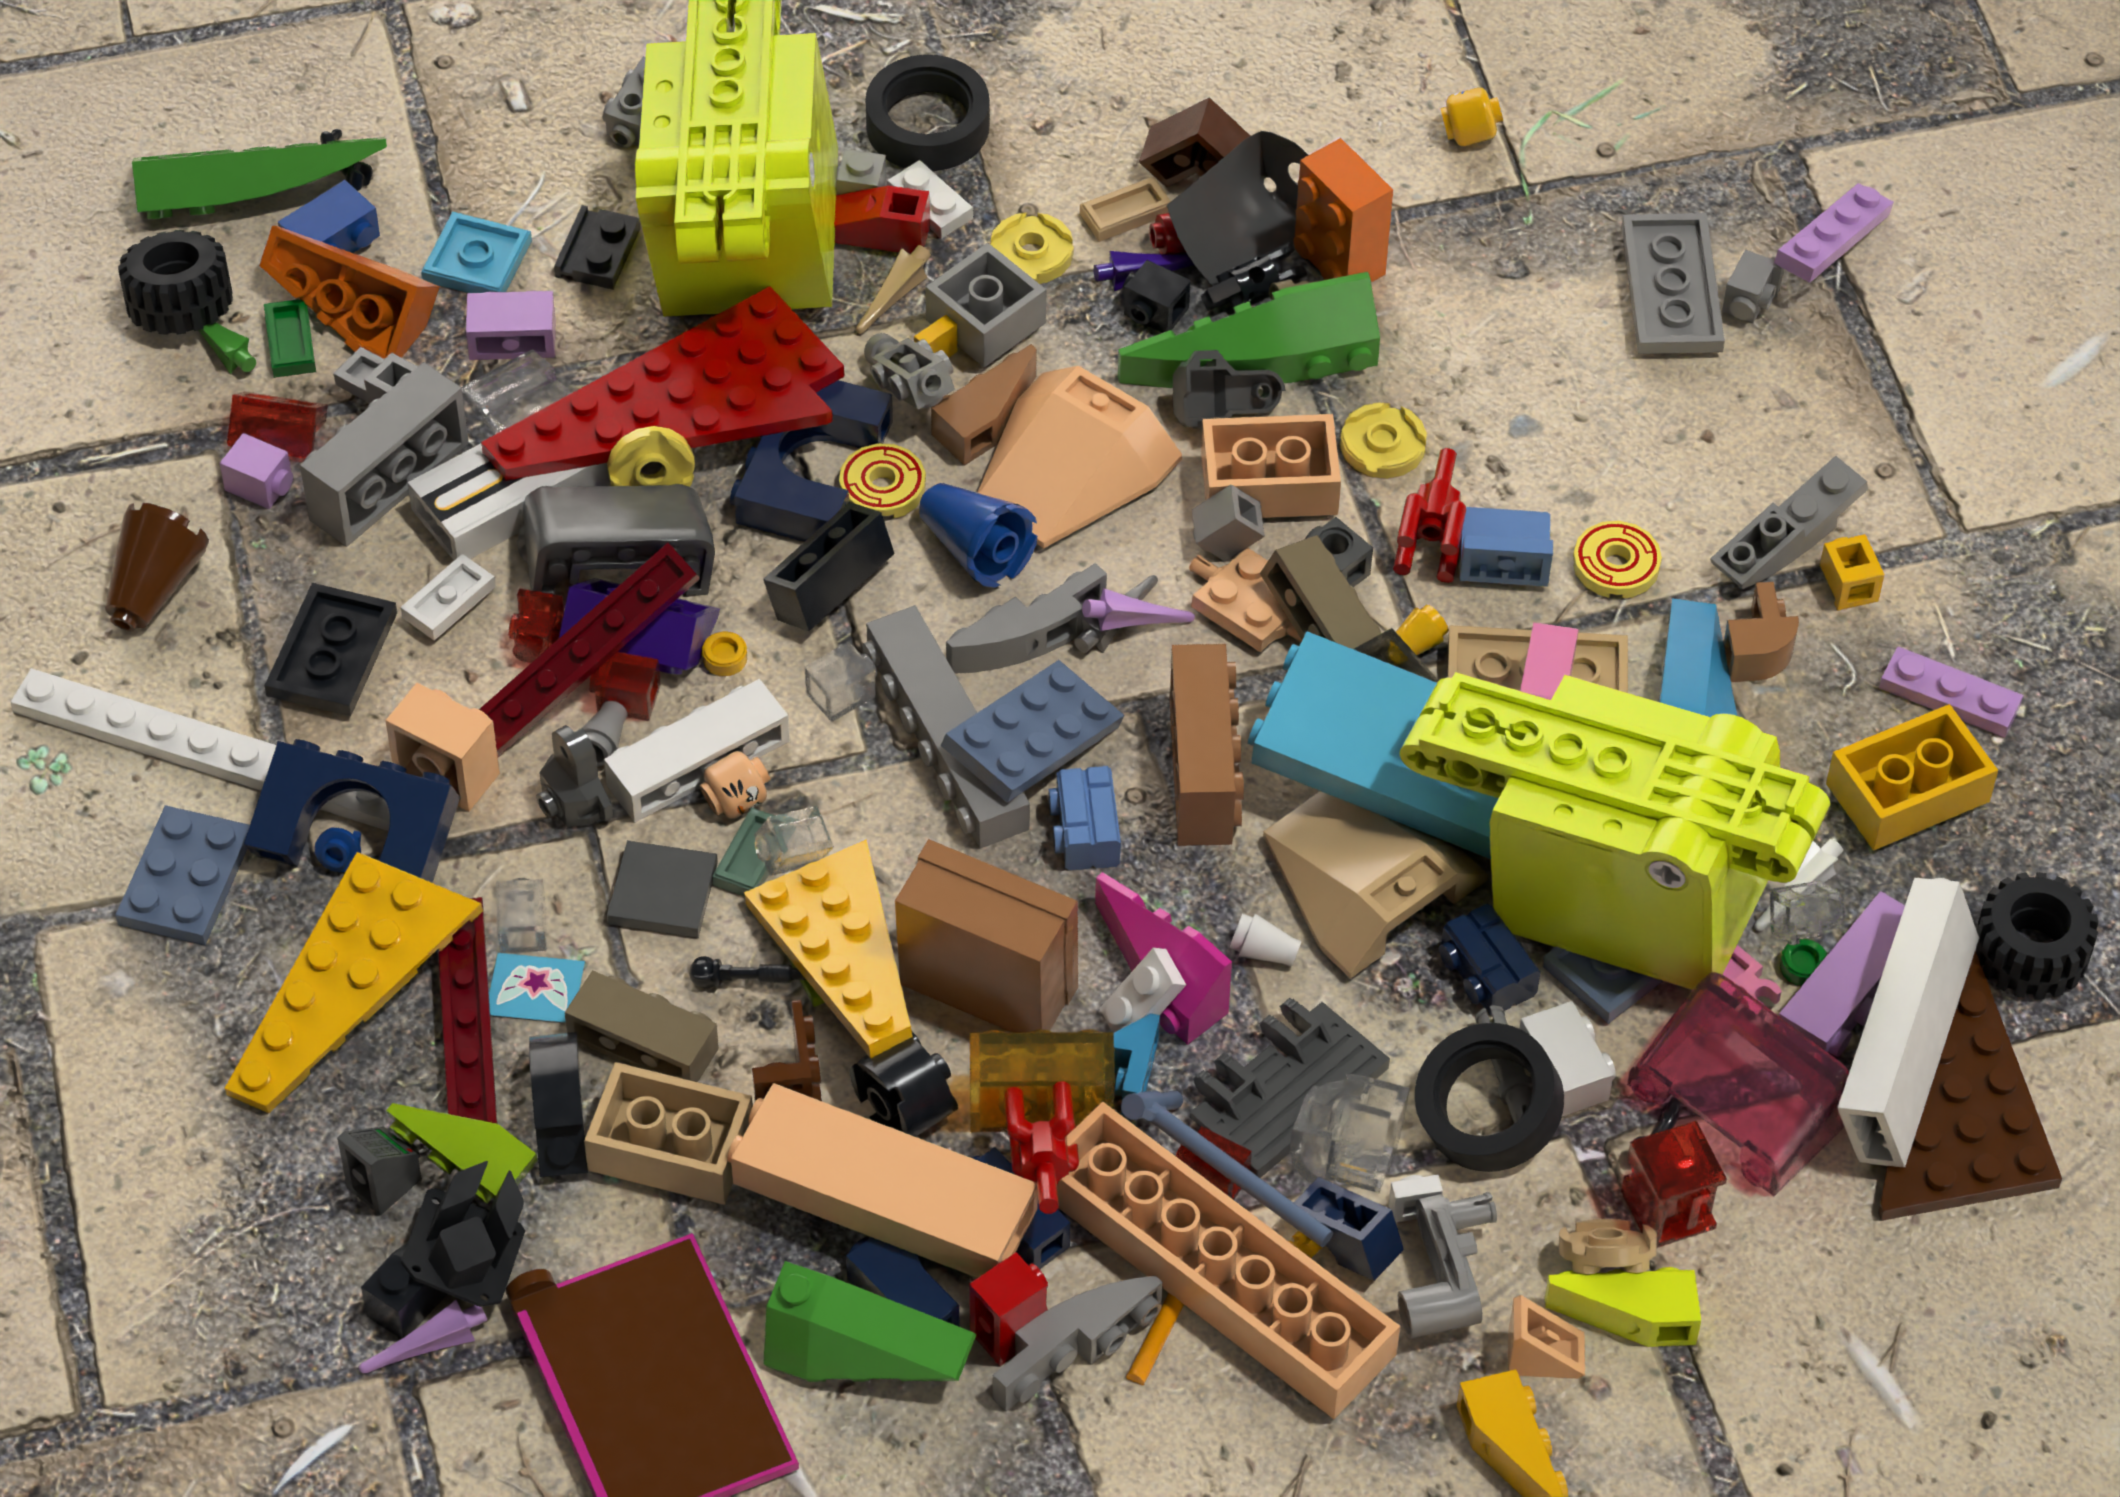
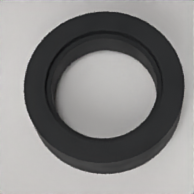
M940 55L906 57L884 67L876 74L868 86L865 98L867 136L873 148L879 154L886 155V160L897 166L907 168L920 160L931 171L950 169L965 163L975 156L988 138L990 128L988 88L982 77L974 69L961 61ZM922 92L945 94L958 100L965 107L967 114L959 125L950 130L933 134H922L899 127L892 121L888 112L898 100L906 96Z
M1501 1023L1471 1025L1446 1037L1425 1059L1418 1073L1415 1085L1414 1099L1417 1115L1436 1147L1455 1164L1475 1171L1493 1172L1506 1170L1534 1157L1548 1144L1555 1134L1564 1109L1562 1081L1544 1048L1525 1031ZM1489 1059L1510 1060L1527 1069L1532 1079L1531 1100L1525 1113L1511 1127L1493 1135L1475 1136L1464 1133L1450 1124L1447 1115L1448 1095L1456 1079L1466 1069L1478 1062Z

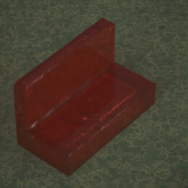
M247 391L233 394L227 445L233 447L244 433L287 451L288 456L305 459L314 450L317 424L326 422L328 405Z

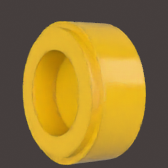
M728 631L717 632L709 636L702 646L704 666L709 672L718 676H731L740 672L747 663V646L744 639L738 634Z

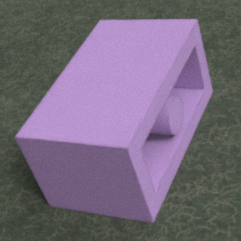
M553 291L467 293L466 336L469 360L555 358L556 316Z

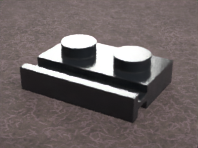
M581 205L554 265L555 277L562 278L563 275L572 276L573 281L614 290L640 231V218L599 209L597 213L588 211V206Z

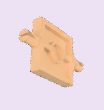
M1246 548L1229 564L1218 568L1201 555H1197V558L1192 560L1189 570L1208 582L1193 594L1192 608L1259 652L1263 651L1274 640L1287 635L1302 642L1301 637L1260 575L1268 560L1251 549Z

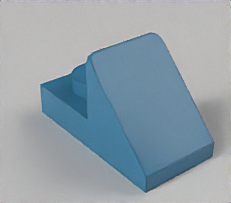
M1149 1014L1099 1040L1095 1044L1094 1067L1098 1070L1118 1073L1114 1095L1121 1096L1122 1100L1128 1094L1147 1091L1159 1043L1160 1015Z

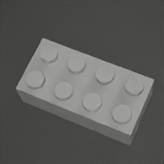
M423 362L411 373L403 375L397 384L381 398L373 400L366 410L350 424L342 426L335 436L319 450L312 451L300 465L309 520L348 547L409 495V481L447 462L468 445L462 388Z

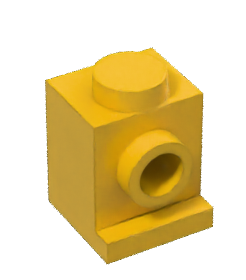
M1866 534L1850 538L1840 537L1832 542L1824 543L1820 567L1835 597L1834 605L1837 611L1878 602L1885 574Z

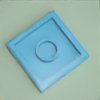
M452 211L421 271L422 279L438 286L466 293L506 292L532 242L531 231Z

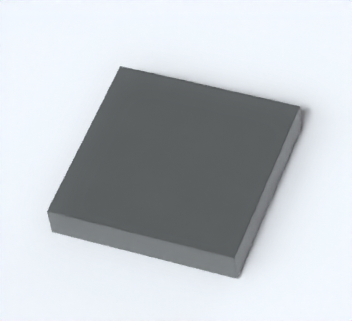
M627 840L607 914L608 925L699 938L713 884L712 876L718 864L717 854Z

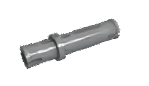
M1496 1005L1490 1006L1493 1022L1508 1025L1503 1008ZM1486 1008L1481 1009L1475 1015L1476 1024L1491 1023ZM1491 1059L1500 1083L1498 1087L1500 1100L1508 1105L1515 1124L1525 1113L1530 1103L1532 1079L1526 1075L1524 1067L1516 1062L1506 1059Z

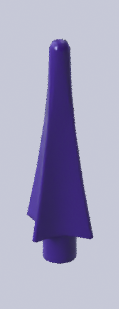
M1109 251V263L1094 265L1093 272L1097 282L1111 280L1114 291L1122 289L1128 275L1132 272L1136 273L1146 260L1170 271L1194 266V263L1187 254H1142Z

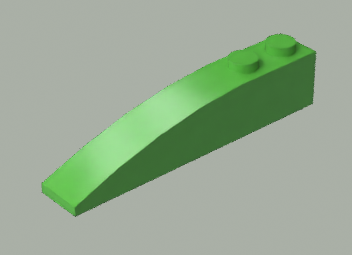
M386 138L326 142L327 144L301 143L286 145L284 148L263 146L243 149L240 152L225 149L135 157L132 160L137 212L147 211V219L173 217L172 209L189 208L190 215L215 213L214 205L268 196L305 185L345 169L386 148Z
M1363 272L1284 288L1273 292L1274 300L1252 307L1249 301L1235 306L1236 314L1214 322L1208 316L1194 321V325L1189 327L1184 333L1176 335L1173 331L1169 330L1118 349L1119 383L1173 388V373L1182 362H1187L1194 351L1218 350L1235 371H1273L1282 378L1284 383L1320 379L1328 375L1353 370L1360 371L1368 367L1377 366L1380 332L1369 273ZM1200 359V366H1205L1207 361H1212V359Z

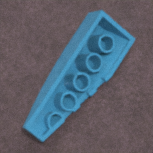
M1672 598L1659 702L1708 717L1715 714H1732L1737 716L1716 604Z

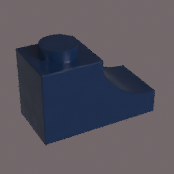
M1318 1177L1293 1202L1333 1231L1332 1238L1325 1246L1332 1252L1337 1264L1370 1280L1375 1281L1404 1250L1392 1209Z

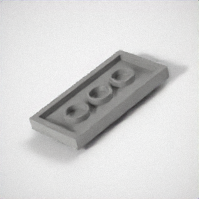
M1707 213L1623 215L1621 227L1638 354L1723 352L1725 339Z

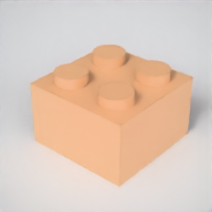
M416 683L385 720L392 763L406 768L407 774L422 777L424 772H431L448 778L450 780L449 784L452 785L460 796L458 807L470 812L500 774L493 720L479 709H469L453 701L441 690H431Z

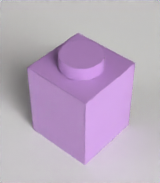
M244 433L220 462L225 491L267 509L272 507L279 496H284L292 485L293 473L291 472L288 452Z

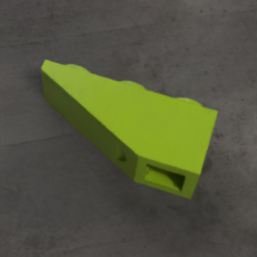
M392 1103L386 1110L389 1118L394 1121L389 1128L410 1145L416 1139L432 1150L427 1158L450 1175L454 1168L460 1172L488 1161L475 1194L477 1198L486 1204L492 1198L495 1199L509 1170L512 1172L518 1186L538 1161L537 1154L499 1124Z

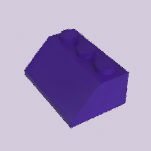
M592 578L570 586L559 638L620 584ZM678 598L614 654V659L630 664H640L642 659L657 663L656 669L661 672L681 675L683 670H688L699 664L702 657L703 643L711 636L719 617L720 608Z

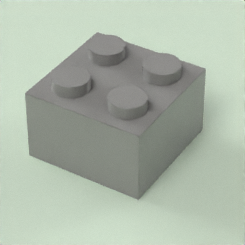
M989 243L983 245L925 286L926 321L932 324L944 315L951 318L957 323V346L983 367H986L1046 323V289Z

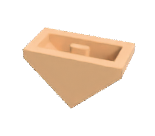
M1522 1295L1513 1298L1508 1329V1371L1517 1369L1519 1376L1578 1379L1585 1376L1584 1332Z

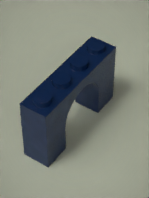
M838 380L816 392L832 410L833 422L827 425L760 436L761 441L758 447H752L747 455L746 472L743 479H737L731 490L730 504L735 505L736 524L805 542L849 503V490L801 478L787 469L783 464L784 460L798 447L817 441H831L859 449L877 443L883 444L893 423L892 394Z
M295 739L293 745L281 741L277 742L244 845L254 856L298 867L312 822L322 806L340 794L363 791L377 795L385 800L390 813L389 832L379 861L433 883L460 800V796L452 785L449 784L450 780L448 778L431 772H424L422 777L407 774L406 768L388 761H380L379 766L364 763L363 757L349 751L338 750L336 755L320 752L321 748L318 745L305 740Z
M995 1147L983 1156L977 1155L972 1157V1159L1014 1174L1012 1164ZM1038 1201V1209L1016 1252L1028 1265L1033 1263L1039 1269L1043 1268L1070 1247L1071 1222L1059 1210L1052 1214L1041 1212ZM873 1237L860 1239L850 1249L848 1255H846L847 1280L852 1285L960 1327L959 1304L926 1272L919 1261V1255Z

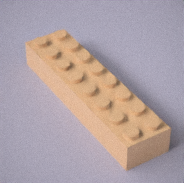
M1102 1102L1066 1136L1068 1146L1072 1144L1078 1145L1079 1166L1075 1171L1069 1172V1175L1063 1177L1057 1184L1058 1208L1146 1276H1157L1163 1282L1162 1288L1175 1296L1181 1303L1332 1419H1335L1397 1355L1400 1332L1399 1324L1106 1103Z

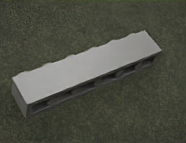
M916 605L866 623L867 642L862 644L866 661L871 668L877 667L881 673V684L887 698L890 701L896 700L898 703L900 718L908 734L915 733L919 741L918 748L921 758L927 767L933 766L937 772L938 786L946 801L952 799L957 808L956 816L964 834L971 833L981 849L1028 831L1030 826V803L1023 792L1007 803L941 746L947 732L975 715L977 711Z

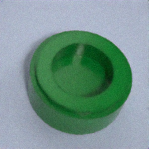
M1797 939L1791 941L1782 951L1780 960L1781 973L1792 984L1802 986L1825 959L1827 952L1819 943L1813 940Z

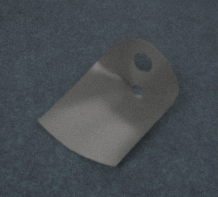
M1260 131L1243 140L1203 176L1167 204L1171 221L1183 248L1199 272L1212 286L1219 284L1216 278L1217 275L1288 242L1294 245L1298 183L1291 178L1288 167L1291 163L1300 164V160L1308 156L1295 142L1273 132ZM1271 178L1275 182L1276 190L1274 192H1269L1265 188L1264 179Z

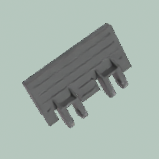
M1294 998L1287 999L1279 1006L1285 1019L1302 1033L1299 1037L1282 1022H1279L1277 1018H1274V1016L1268 1015L1259 1023L1264 1036L1271 1040L1287 1057L1283 1056L1272 1045H1269L1244 1067L1234 1060L1232 1056L1230 1057L1225 1053L1213 1061L1219 1074L1236 1089L1233 1093L1207 1071L1202 1070L1193 1078L1198 1092L1204 1095L1221 1112L1218 1113L1206 1101H1203L1190 1112V1118L1205 1130V1136L1217 1147L1259 1178L1271 1170L1389 1069L1390 1058L1323 1002L1319 1003L1311 1011L1300 1005Z

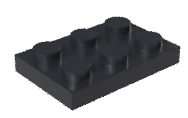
M312 583L264 685L266 696L351 716L396 618V602Z

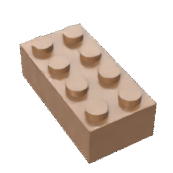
M1226 644L1172 645L1169 704L1177 846L1232 845L1233 826H1242L1241 800L1244 799L1243 772H1239L1241 736L1237 735L1236 728L1239 725L1238 698L1234 697V689H1236V662H1227Z

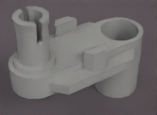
M1490 1192L1451 1202L1448 1198H1444L1442 1194L1416 1200L1418 1226L1437 1283L1398 1292L1400 1319L1409 1339L1482 1322L1480 1296L1466 1256L1478 1253L1477 1244L1472 1232L1458 1234L1457 1230L1486 1223H1496V1206L1494 1201L1489 1202L1493 1198Z

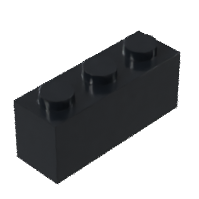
M852 502L847 503L763 579L778 621L810 631L895 554L881 512Z

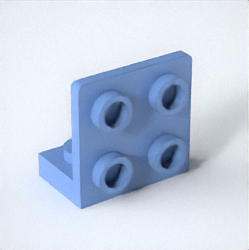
M1466 507L1461 539L1460 581L1548 587L1553 556V540H1550V513Z

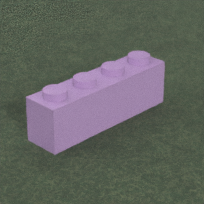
M1882 891L1878 893L1779 1013L1774 1040L1819 1068L1825 1064L1832 1054L1839 1057L1852 1038V1029L1857 1023L1862 1026L1866 1024L1905 905Z

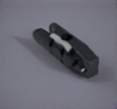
M1288 242L1217 275L1216 278L1219 284L1207 289L1201 295L1207 311L1228 302L1232 309H1234L1235 306L1269 293V287L1272 283L1292 280L1294 282L1307 276V271L1303 265L1294 266L1278 275L1273 263L1286 259L1295 251L1292 243Z

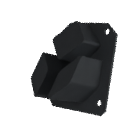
M488 1161L456 1173L446 1192L437 1188L427 1190L401 1259V1264L413 1280L479 1307L501 1303L526 1231L521 1223L518 1222L524 1206V1200L510 1170L490 1210L472 1203ZM432 1200H437L440 1204H435ZM412 1268H417L420 1272H415ZM480 1296H485L488 1300L485 1301Z

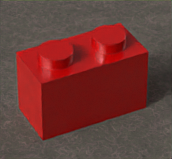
M1017 1252L969 1283L970 1331L976 1334L975 1339L999 1366L1015 1356V1332L1048 1310L1046 1305L1048 1282L1044 1274L1035 1264L1031 1263L1028 1265Z

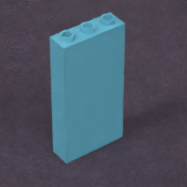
M1306 631L1300 646L1292 644L1283 665V669L1288 672L1283 682L1275 681L1270 689L1265 704L1270 710L1265 720L1257 718L1248 738V744L1253 746L1251 763L1491 859L1489 822L1492 810L1499 798L1423 776L1408 768L1400 758V749L1437 683Z

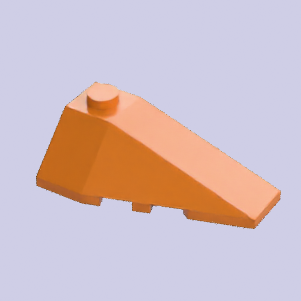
M272 226L259 265L294 298H300L310 307L325 326H331L345 339L344 343L354 352L362 347L383 359L390 353L401 358L426 328L440 288L438 285L402 270L279 226Z

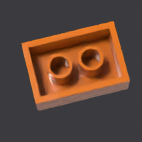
M1341 138L1300 160L1294 246L1302 258L1308 259L1321 272L1324 280L1368 272L1371 282L1386 275L1393 189Z

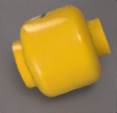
M1482 87L1451 94L1446 100V107L1440 108L1448 140L1455 138L1456 143L1460 146H1468L1493 139L1497 133L1496 123L1504 121L1498 97L1489 99L1487 91Z

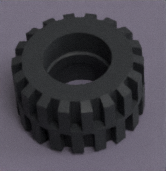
M184 230L157 233L155 236L141 239L139 244H133L127 249L128 253L123 254L120 258L118 272L128 317L131 318L133 324L142 326L143 330L147 332L157 331L161 335H168L170 333L179 335L186 334V332L192 330L198 331L204 329L203 326L212 325L219 320L218 316L225 315L229 310L228 306L232 304L233 292L226 255L220 242H215V238L210 235L202 236L201 232H184Z
M2027 872L2017 874L2015 881L2009 877L2000 881L1998 888L1993 887L1987 894L1976 928L1979 936L1976 953L1980 964L1984 965L1983 972L1988 980L1995 978L1997 980L1996 987L2004 992L2007 988L2015 990L2014 996L2024 998L2025 994H2033L2034 1000L2045 999L2046 993H2050L2055 998L2063 995L2065 987L2072 990L2078 985L2080 977H2084L2098 935L2097 914H2092L2094 906L2090 899H2081L2082 890L2074 885L2069 888L2065 885L2066 880L2056 876L2055 880L2046 878L2047 873L2036 872L2035 877H2029ZM2017 930H2038L2051 937L2054 942H2035L2025 938Z

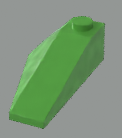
M785 1261L766 1306L763 1365L808 1382H826V1379H851L854 1382H868L870 1379L959 1381L976 1334L839 1279Z

